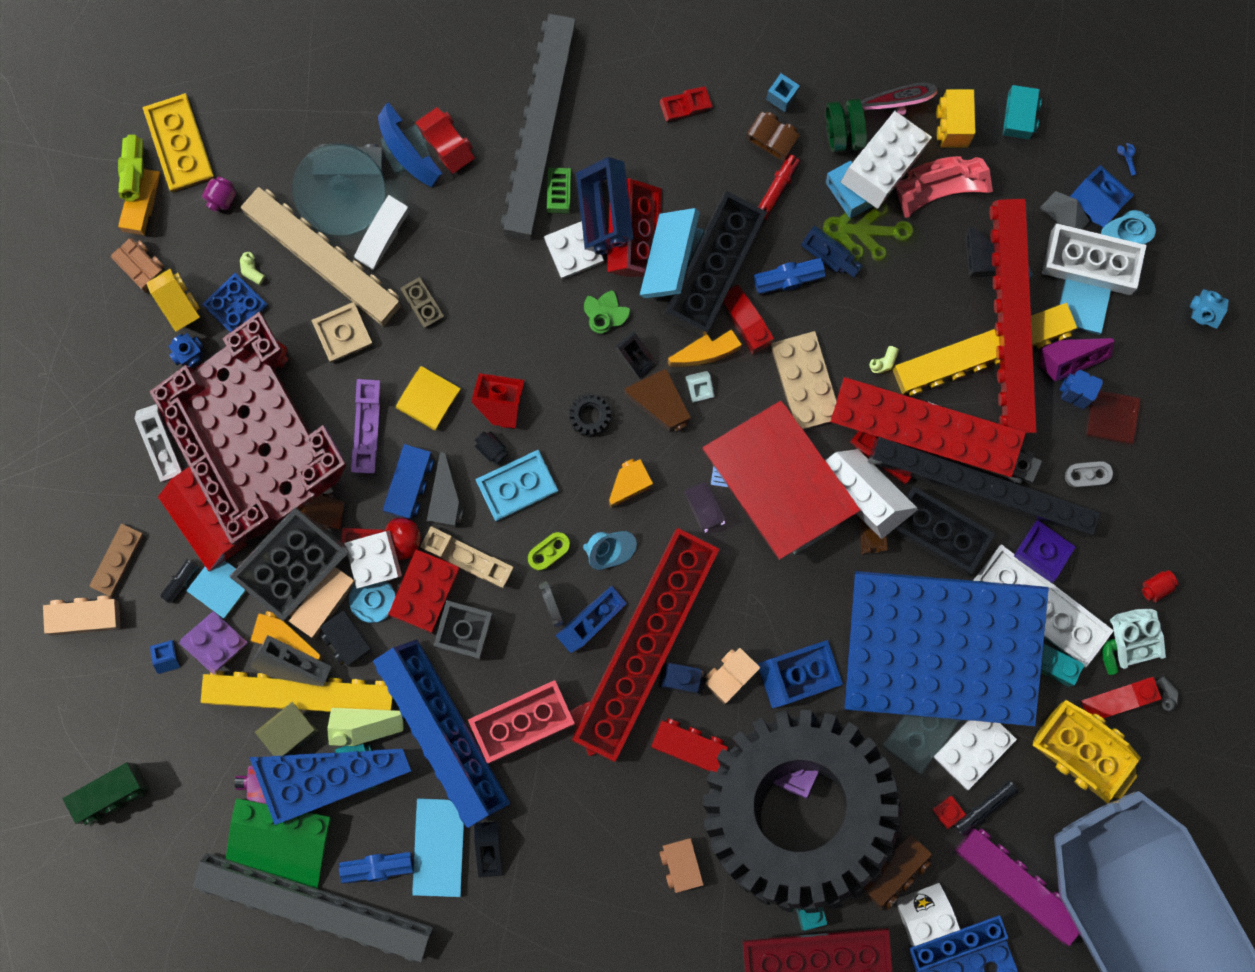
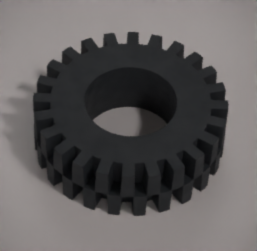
M800 710V717L793 718L790 717L787 711L775 713L777 721L766 724L764 719L761 718L753 722L755 731L747 736L740 731L732 738L735 746L731 751L728 752L722 749L719 753L717 760L720 767L717 772L710 770L707 783L711 789L709 795H704L703 807L707 812V819L704 820L705 830L711 838V848L724 869L745 892L753 894L760 902L766 905L770 903L778 905L781 910L793 912L794 908L803 909L806 913H817L818 907L827 905L831 909H836L843 906L842 900L850 896L854 899L864 894L863 887L870 881L876 884L882 877V867L886 862L890 864L895 855L893 847L896 840H899L901 836L900 816H902L897 785L886 758L882 757L879 753L877 745L869 737L867 739L864 738L859 729L850 722L846 726L842 725L836 716L825 713L824 718H816L812 710ZM801 770L818 771L821 775L833 780L845 793L846 815L840 830L828 843L811 851L793 852L774 845L765 837L761 825L762 806L767 794L774 786L773 782L789 772L793 773Z

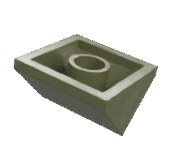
M293 702L255 731L256 735L273 756L293 755L320 733Z

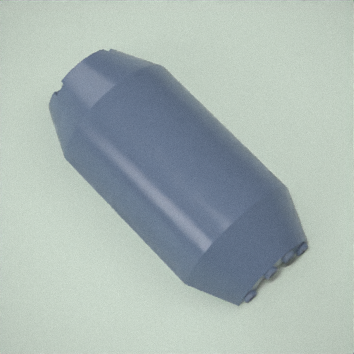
M1136 791L1123 796L1117 801L1110 802L1063 828V831L1055 834L1054 842L1059 897L1100 972H1255V949L1187 828L1141 792Z

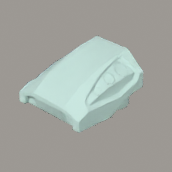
M1135 609L1116 614L1110 619L1114 629L1121 668L1125 669L1128 668V665L1155 658H1166L1164 635L1158 621L1157 611L1153 609Z

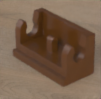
M859 517L861 555L884 554L887 552V535L881 539Z

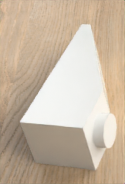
M156 404L137 410L135 421L160 482L175 477L182 472L168 426Z

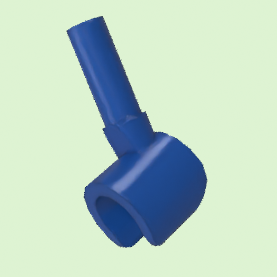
M1126 143L1127 151L1125 152L1124 147L1119 145L1117 151L1120 155L1125 156L1131 176L1137 174L1132 157L1135 154V147L1132 144Z

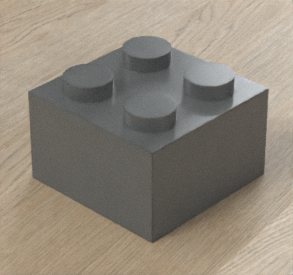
M446 600L434 647L481 661L493 613Z

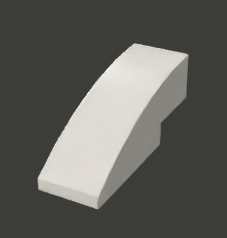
M388 195L361 241L354 259L374 270L398 234L397 230L409 214L408 206Z

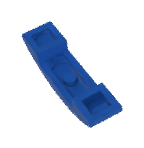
M390 103L385 104L378 116L382 136L389 150L411 175L430 187L435 186L442 172L430 156L421 158L398 127L402 119Z

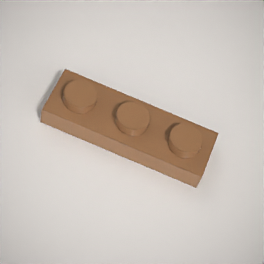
M121 523L89 587L108 596H113L144 534Z

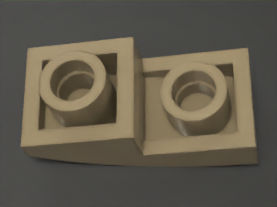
M420 277L400 288L423 328L443 317L442 312Z

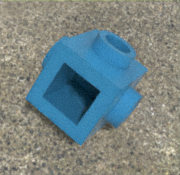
M1203 289L1200 296H1195L1190 305V308L1193 309L1191 318L1195 319L1199 324H1207L1217 329L1227 312L1229 300L1221 297L1217 292Z

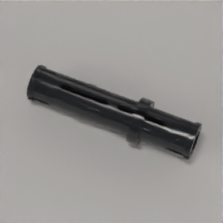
M1008 780L1001 788L991 794L976 808L972 807L964 818L955 823L954 826L957 831L964 837L978 824L982 825L985 822V818L1018 793L1017 788Z

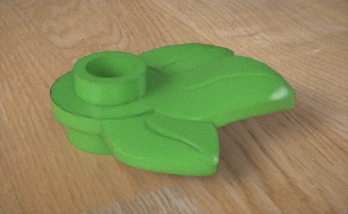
M612 290L603 294L599 300L592 296H587L584 302V312L590 318V328L598 334H604L611 327L622 325L629 316L630 309L618 307L616 295ZM602 319L605 321V324L598 326L596 324L597 320Z

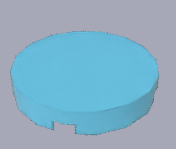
M387 581L357 588L355 584L349 594V605L352 613L360 620L367 623H378L389 617L388 613L396 594Z

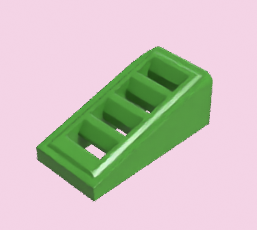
M548 168L547 213L570 214L571 168ZM552 174H564L566 179L552 178ZM552 183H566V187L552 186ZM552 191L566 192V195H553ZM552 199L565 200V203H552Z

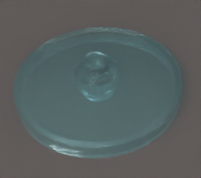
M332 143L314 149L302 159L293 178L292 194L297 210L311 226L328 234L347 235L358 232L372 223L384 203L385 181L378 164L365 151L348 144Z

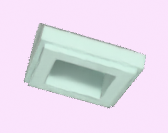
M708 371L686 376L692 403L715 397Z

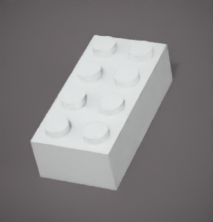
M894 111L849 166L841 183L878 209L923 153L932 137Z
M1056 224L1050 233L1042 274L1132 295L1138 287L1146 245Z

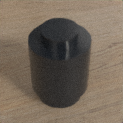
M483 431L474 440L477 443L474 446L475 449L489 463L492 462L494 465H497L509 453L505 449L506 446L491 431L488 433Z

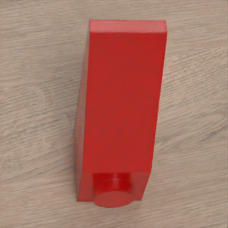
M736 285L729 289L722 304L753 355L770 346L774 338L740 286Z
M1150 677L1081 700V703L1086 712L1091 715L1095 713L1102 718H1106L1161 700V696L1154 677Z

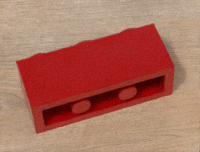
M667 718L666 722L661 721L651 745L652 749L709 772L710 770L717 772L720 767L717 757L722 749L727 751L728 748L723 745L725 741L711 736L710 740L701 736L703 732L689 727L688 731L680 728L681 723Z

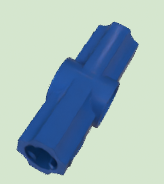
M821 258L798 264L790 262L780 265L777 269L755 274L754 281L756 290L760 295L783 289V291L796 289L804 283L824 279L826 275Z
M411 852L387 856L386 854L369 855L365 859L339 863V875L342 884L365 880L367 882L387 880L388 877L414 873Z

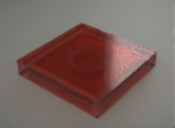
M1099 391L1096 399L1091 403L1086 436L1132 444L1140 398Z

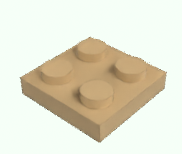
M354 302L311 320L330 363L373 345Z

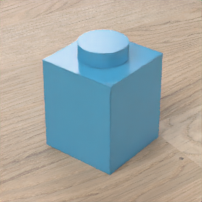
M781 73L768 90L766 100L785 112L797 96L800 85Z

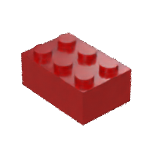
M416 549L388 615L391 618L434 635L443 614L446 600H449L460 574V567Z

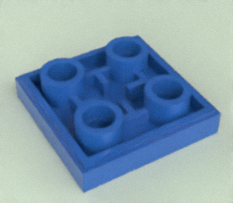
M236 273L202 304L229 332H232L255 314L262 312L268 307L267 303Z

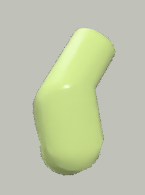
M251 252L243 253L240 258L242 275L261 285L265 275L256 270L254 255Z
M888 346L885 357L870 361L871 371L881 374L891 370L899 349Z

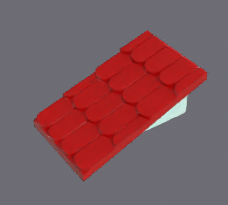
M782 401L770 406L768 409L702 447L708 459L779 560L792 552L794 555L832 533L841 522L861 511Z

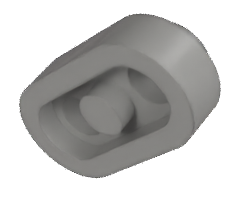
M1106 462L1074 464L1065 472V480L1073 488L1102 486L1107 484L1113 476L1112 468ZM1096 471H1101L1103 477L1098 478L1096 476ZM1073 473H1078L1080 475V479L1075 480L1073 478Z

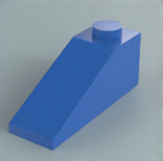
M611 586L574 617L555 636L572 653L584 646L627 603Z

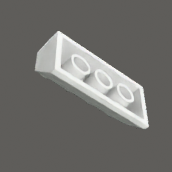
M858 449L836 452L826 460L836 477L861 511L856 514L881 539L918 510L874 464L868 463V458Z

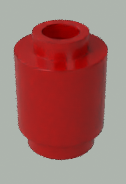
M1161 571L1143 582L1142 593L1148 601L1152 600L1156 603L1174 592L1179 584L1171 571Z

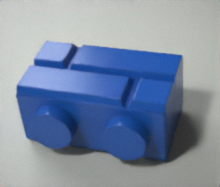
M1082 370L1077 371L1074 375L1070 373L1060 386L1059 390L1062 391L1061 399L1068 403L1074 402L1075 406L1084 409L1096 399L1103 384L1102 380L1095 376L1090 377V374Z

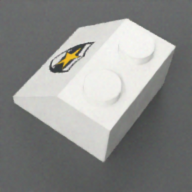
M940 883L901 896L896 902L909 941L913 946L960 930L953 909Z

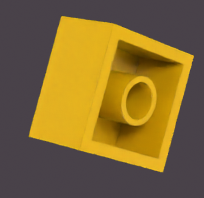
M946 90L944 96L940 97V104L936 107V117L940 118V126L937 127V140H941V148H968L975 135L974 90Z
M171 269L146 283L151 295L175 332L200 318L197 310L200 308L191 292L185 293L187 287L178 272L173 274Z

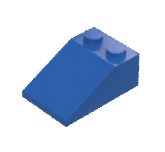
M828 640L757 663L760 667L759 671L772 708L843 685Z

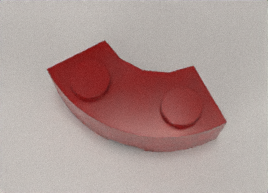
M436 107L416 121L415 124L428 144L435 149L439 159L453 174L475 159L470 151L473 147L466 137L462 139L452 126L454 121L448 112L443 113Z

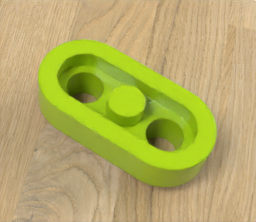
M556 532L539 543L528 554L530 567L537 571H543L564 556L570 547L568 537L563 533ZM560 541L563 546L560 549H556L554 543ZM538 555L544 557V561L542 563H537L535 561V558Z

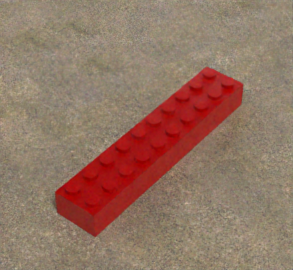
M679 528L674 531L571 739L572 742L612 762H616L715 560L719 548Z

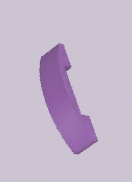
M357 379L355 434L351 472L375 474L380 421V380Z

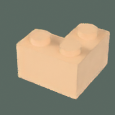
M741 648L736 652L731 649L721 660L724 663L719 670L714 667L705 677L708 680L705 686L724 705L760 669Z

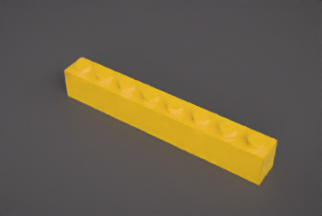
M1067 303L1031 316L1032 348L1037 346L1038 349H1042L1046 345L1051 344L1050 341L1058 338L1060 341L1072 337V333L1077 329V326ZM995 329L896 365L893 373L902 395L909 393L910 396H914L923 392L922 388L927 386L936 388L943 385L946 379L958 380L966 376L965 372L971 370L974 373L987 368V364L995 362L996 365L1000 364V360H997L996 357L999 336L995 335Z
M218 671L214 675L211 672L210 675L203 674L201 703L284 709L293 702L300 710L331 712V708L393 710L394 698L389 694L388 687L384 681H375V685H366V680L352 679L350 684L342 683L340 678H328V682H325L323 687L282 679H271V677L263 673H257V678L248 677V673L234 672V676H224V671Z

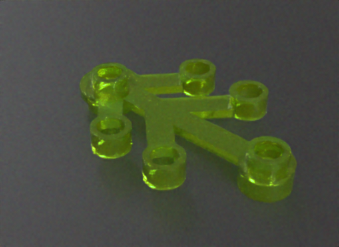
M884 202L881 204L884 212L880 213L874 207L856 224H846L851 220L846 212L840 217H829L823 224V232L832 239H838L851 253L853 249L860 251L859 255H854L856 260L861 258L863 248L858 244H854L847 234H855L872 252V258L876 261H881L886 255V250L884 247L879 246L869 235L894 236L899 241H906L910 238L913 229L911 224L906 221L898 222L895 227L870 225L875 219L886 214L888 207ZM830 226H837L838 231H831ZM903 229L906 231V235L901 236L898 231ZM880 250L883 255L878 257L875 255V251Z

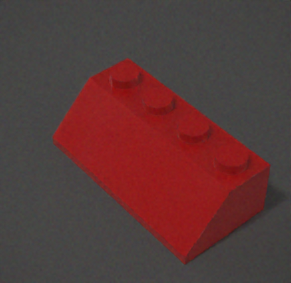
M629 178L626 180L633 239L625 242L621 247L608 250L607 272L623 277H644L659 214H661L662 188ZM609 206V233L613 232L611 207Z
M190 467L173 477L159 494V500L209 572L248 546L246 541L234 545L230 543Z

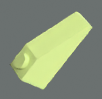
M331 708L328 723L329 745L355 746L402 732L404 730L403 716L400 711Z

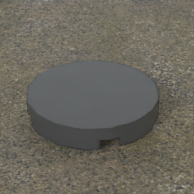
M548 582L540 583L538 586L540 591L543 590L542 597L549 615L555 620L552 621L554 627L564 625Z

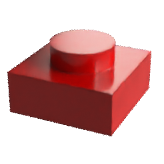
M949 796L932 809L946 829L966 815L952 796Z

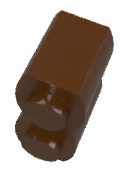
M761 111L747 132L746 139L784 162L800 135L794 126L790 124L784 125L777 121L778 118L773 113Z

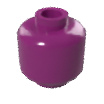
M219 176L217 179L209 180L202 194L203 200L207 202L206 207L217 213L219 210H228L236 196V190L233 188L234 184Z

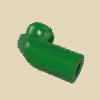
M1115 639L1107 640L1102 646L1103 662L1108 675L1119 672L1113 653L1118 651Z

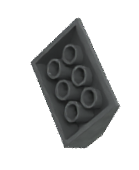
M295 507L234 570L230 578L279 619L284 621L348 552L345 545L331 532Z

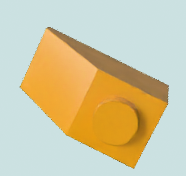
M630 459L622 464L623 468L619 469L609 499L611 508L653 487V483L641 459L637 461Z

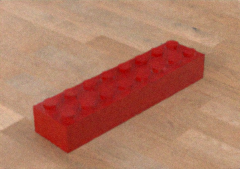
M846 377L843 379L830 421L1009 477L1013 475L1026 433Z

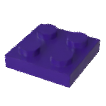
M1037 520L1017 549L1014 557L1050 583H1053L1074 551L1075 546Z

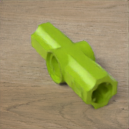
M128 135L126 138H123L122 155L118 159V175L120 178L119 198L127 202H134L135 199L139 198L140 182L144 176V162L142 158L143 139L137 137V135Z

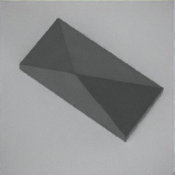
M1057 191L1040 207L1044 213L1060 225L1082 230L1089 222L1077 199Z

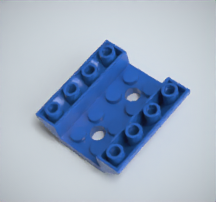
M1000 915L909 948L915 972H985V964L991 961L997 966L996 972H1018L1006 941L1009 938Z

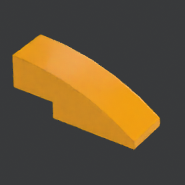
M144 169V176L140 182L139 198L135 199L134 202H124L118 225L122 232L145 235L148 217L151 216L160 178L159 171Z
M732 329L714 341H711L706 334L669 357L668 365L670 367H689L711 363L739 351L741 343Z

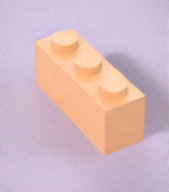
M334 567L306 596L301 606L298 605L290 613L289 616L292 618L289 622L315 640L322 630L320 627L330 620L355 585V581Z
M98 596L97 601H88V598H75L74 603H65V600H52L50 605H43L44 634L50 636L121 629L119 601L112 599V596Z

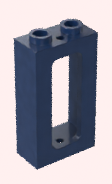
M607 157L577 172L585 250L592 251L597 255H603L608 253V250L621 247L625 242L632 240L633 231L624 161ZM606 179L608 181L613 232L607 234L602 183Z

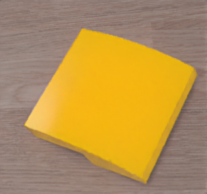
M420 366L398 401L396 409L436 431L447 415L448 409L460 393L461 388Z

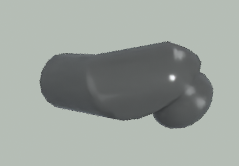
M1162 676L1156 681V685L1163 691L1162 707L1166 711H1172L1177 707L1179 693L1165 676Z

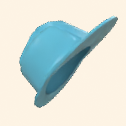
M1132 210L1126 212L1122 217L1107 223L1102 229L1101 234L1145 244L1154 238L1156 228L1148 214Z
M627 531L611 534L599 532L594 534L587 544L583 545V549L587 552L591 567L601 570L628 561L636 550L637 542L634 535Z

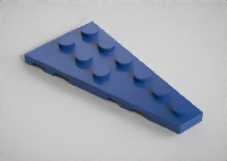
M403 749L249 757L275 826L411 772Z

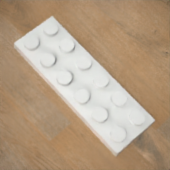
M999 545L973 579V581L1048 587L1044 638L1067 656L1085 664L1083 668L1088 666L1114 631L1054 584L1016 559L1014 554L1003 545Z

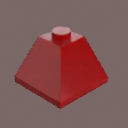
M479 373L472 396V403L492 425L503 428H516L524 380Z

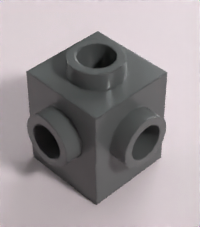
M1021 449L1013 475L1008 479L1017 484H1022L1023 481L1031 485L1042 461L1034 458L1032 452ZM1018 464H1022L1025 469H1020Z

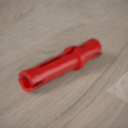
M788 154L780 171H776L774 181L758 208L767 212L764 220L768 219L786 185L791 183V177L801 162L798 158L793 160L795 158L793 155Z

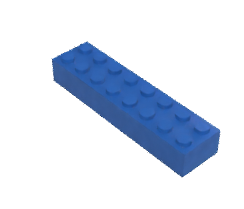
M416 639L393 647L375 659L373 663L376 666L377 673L383 678L388 687L389 694L396 701L401 715L406 719L411 728L412 735L418 740L423 749L424 756L431 763L437 779L441 781L449 800L453 802L460 820L466 827L469 828L510 805L511 803L490 766L487 764L486 759L418 640Z

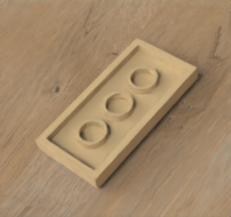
M815 331L771 343L770 346L791 415L803 430L831 423L836 398Z

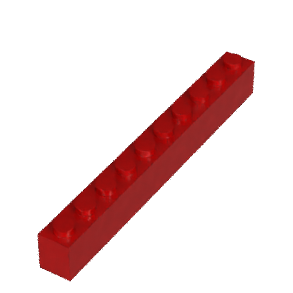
M997 200L992 203L993 206H990L989 215L994 225V229L991 230V243H994L995 253H992V266L996 268V276H993V289L997 290V299L994 300V312L998 313V322L995 323V335L999 336V346L996 347L997 360H1000L997 380L998 383H1001L998 403L999 406H1002V416L999 417V424L1026 433H1036L1026 200Z

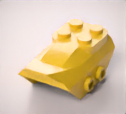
M1065 700L1050 714L1033 740V746L1057 764L1055 768L1066 776L1068 774L1072 775L1076 779L1074 782L1082 789H1090L1106 803H1109L1113 798L1121 799L1137 778L1136 765L1141 757L1124 740L1125 736L1115 728L1111 730L1104 725L1106 721L1095 713L1091 715Z

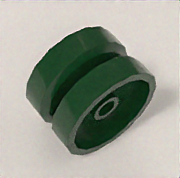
M860 99L847 100L844 109L838 101L826 103V130L831 151L833 153L844 152L847 148V143L853 150L864 149L866 147V124Z

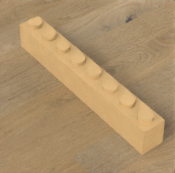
M258 187L241 206L243 213L384 327L401 307L398 301L399 296L391 289L386 291L380 286L382 282L374 275H366L363 272L364 268L357 261L353 260L350 262L345 258L347 254L338 246L333 248L328 244L329 239L321 232L316 234L310 229L312 226L302 217L300 219L296 218L293 215L294 211L287 204L280 205L275 201L277 197L268 189L263 191Z

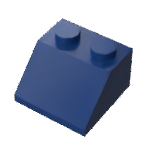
M1100 165L1081 183L1070 197L1077 199L1091 220L1104 228L1134 194Z

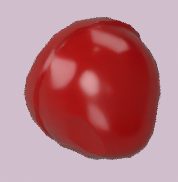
M400 517L392 519L387 524L385 531H390L397 559L407 560L411 558L415 550L419 549L421 541L417 524L410 519Z

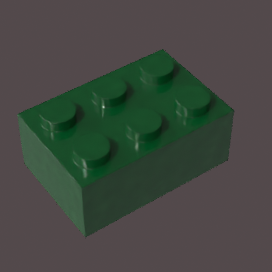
M126 762L63 797L62 800L75 824H84V826L89 824L91 826L101 821L103 814H113L124 808L123 803L126 801L134 802L144 797V791L148 790L149 787L137 764Z

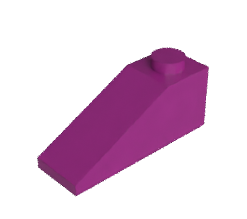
M1112 338L1060 340L1042 348L1039 365L1056 382L1067 377L1070 373L1074 374L1079 370H1084L1111 358L1115 341Z

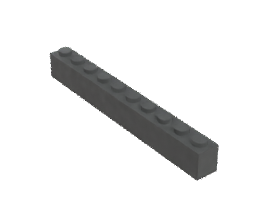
M548 14L547 21L543 20L541 34H544L543 42H538L536 55L540 56L539 62L533 65L532 76L535 77L534 85H529L527 98H531L530 105L525 106L523 119L526 120L525 128H520L518 141H522L521 149H516L514 162L517 163L516 171H511L509 184H513L512 192H507L505 206H508L507 214L502 215L500 227L504 228V235L526 240H531L575 28L574 18Z
M206 853L200 860L193 888L199 889L204 894H214L229 902L236 901L244 904L247 908L266 911L271 916H281L290 919L295 924H306L312 926L317 931H327L341 939L357 941L362 946H373L381 949L384 953L397 954L412 962L422 961L433 930L431 926Z

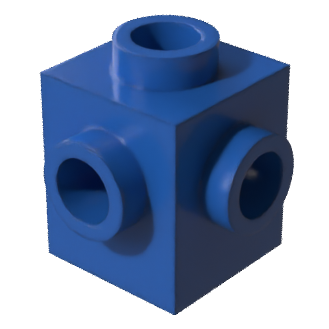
M188 333L176 336L171 341L172 344L168 346L172 351L169 356L177 366L181 364L183 367L187 365L193 368L205 357L201 351L204 348L196 336L191 338Z

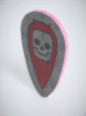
M930 83L909 84L863 99L861 103L863 109L866 110L895 107L897 113L904 115L906 113V105L924 102L933 98L937 94V87Z

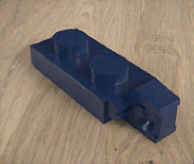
M815 225L801 243L803 248L815 257L821 258L823 263L836 272L844 273L846 271L855 277L863 267L854 259L855 256L849 250Z

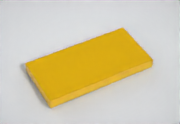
M185 93L143 107L170 192L172 193L215 179L187 94Z

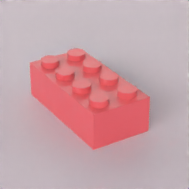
M555 680L468 719L487 764H491L575 725Z

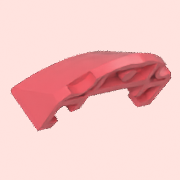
M956 156L924 163L907 172L908 178L900 180L896 185V191L905 218L910 217L913 212L926 203L943 196L964 192H993L990 169L984 160L978 157L963 160L962 156Z

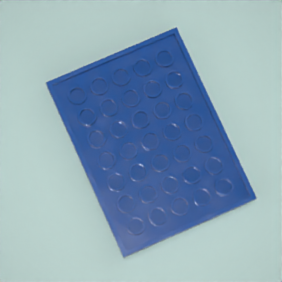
M855 571L845 709L1035 726L1049 588L1044 586Z

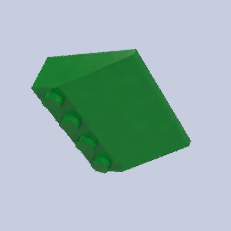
M236 798L230 824L226 859L309 887L318 888L333 817L308 812L275 826L267 804Z

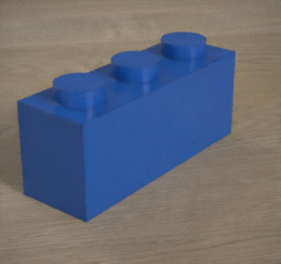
M404 444L383 507L385 514L412 520L413 516L417 517L421 505L417 503L420 494L424 495L427 488L426 474L427 472L431 473L435 462L432 459L431 452Z

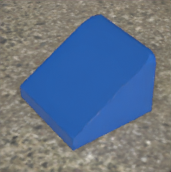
M173 640L150 646L152 663L158 674L180 668Z

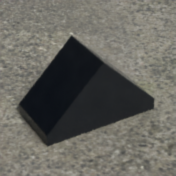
M634 331L616 346V354L639 379L657 364Z

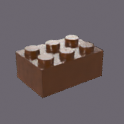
M911 834L894 851L895 855L891 863L886 862L882 867V877L876 884L870 881L863 887L864 894L881 911L885 907L890 910L898 901L897 895L902 890L906 893L915 884L914 878L918 873L924 875L932 866V854Z

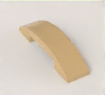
M432 526L420 546L433 555L501 588H504L514 567L494 557H490Z

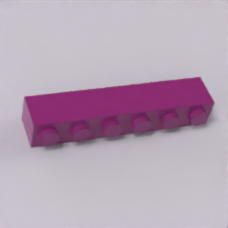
M980 828L979 831L972 829L954 851L1060 942L1070 946L1079 935V932L1062 903L1059 894L1055 891L1053 893L1049 892L1045 888L1047 884L1038 876L1033 878L1027 873L1028 868L1019 860L1014 862L1009 858L1010 852L1003 846L998 844L996 847L989 841L992 837Z

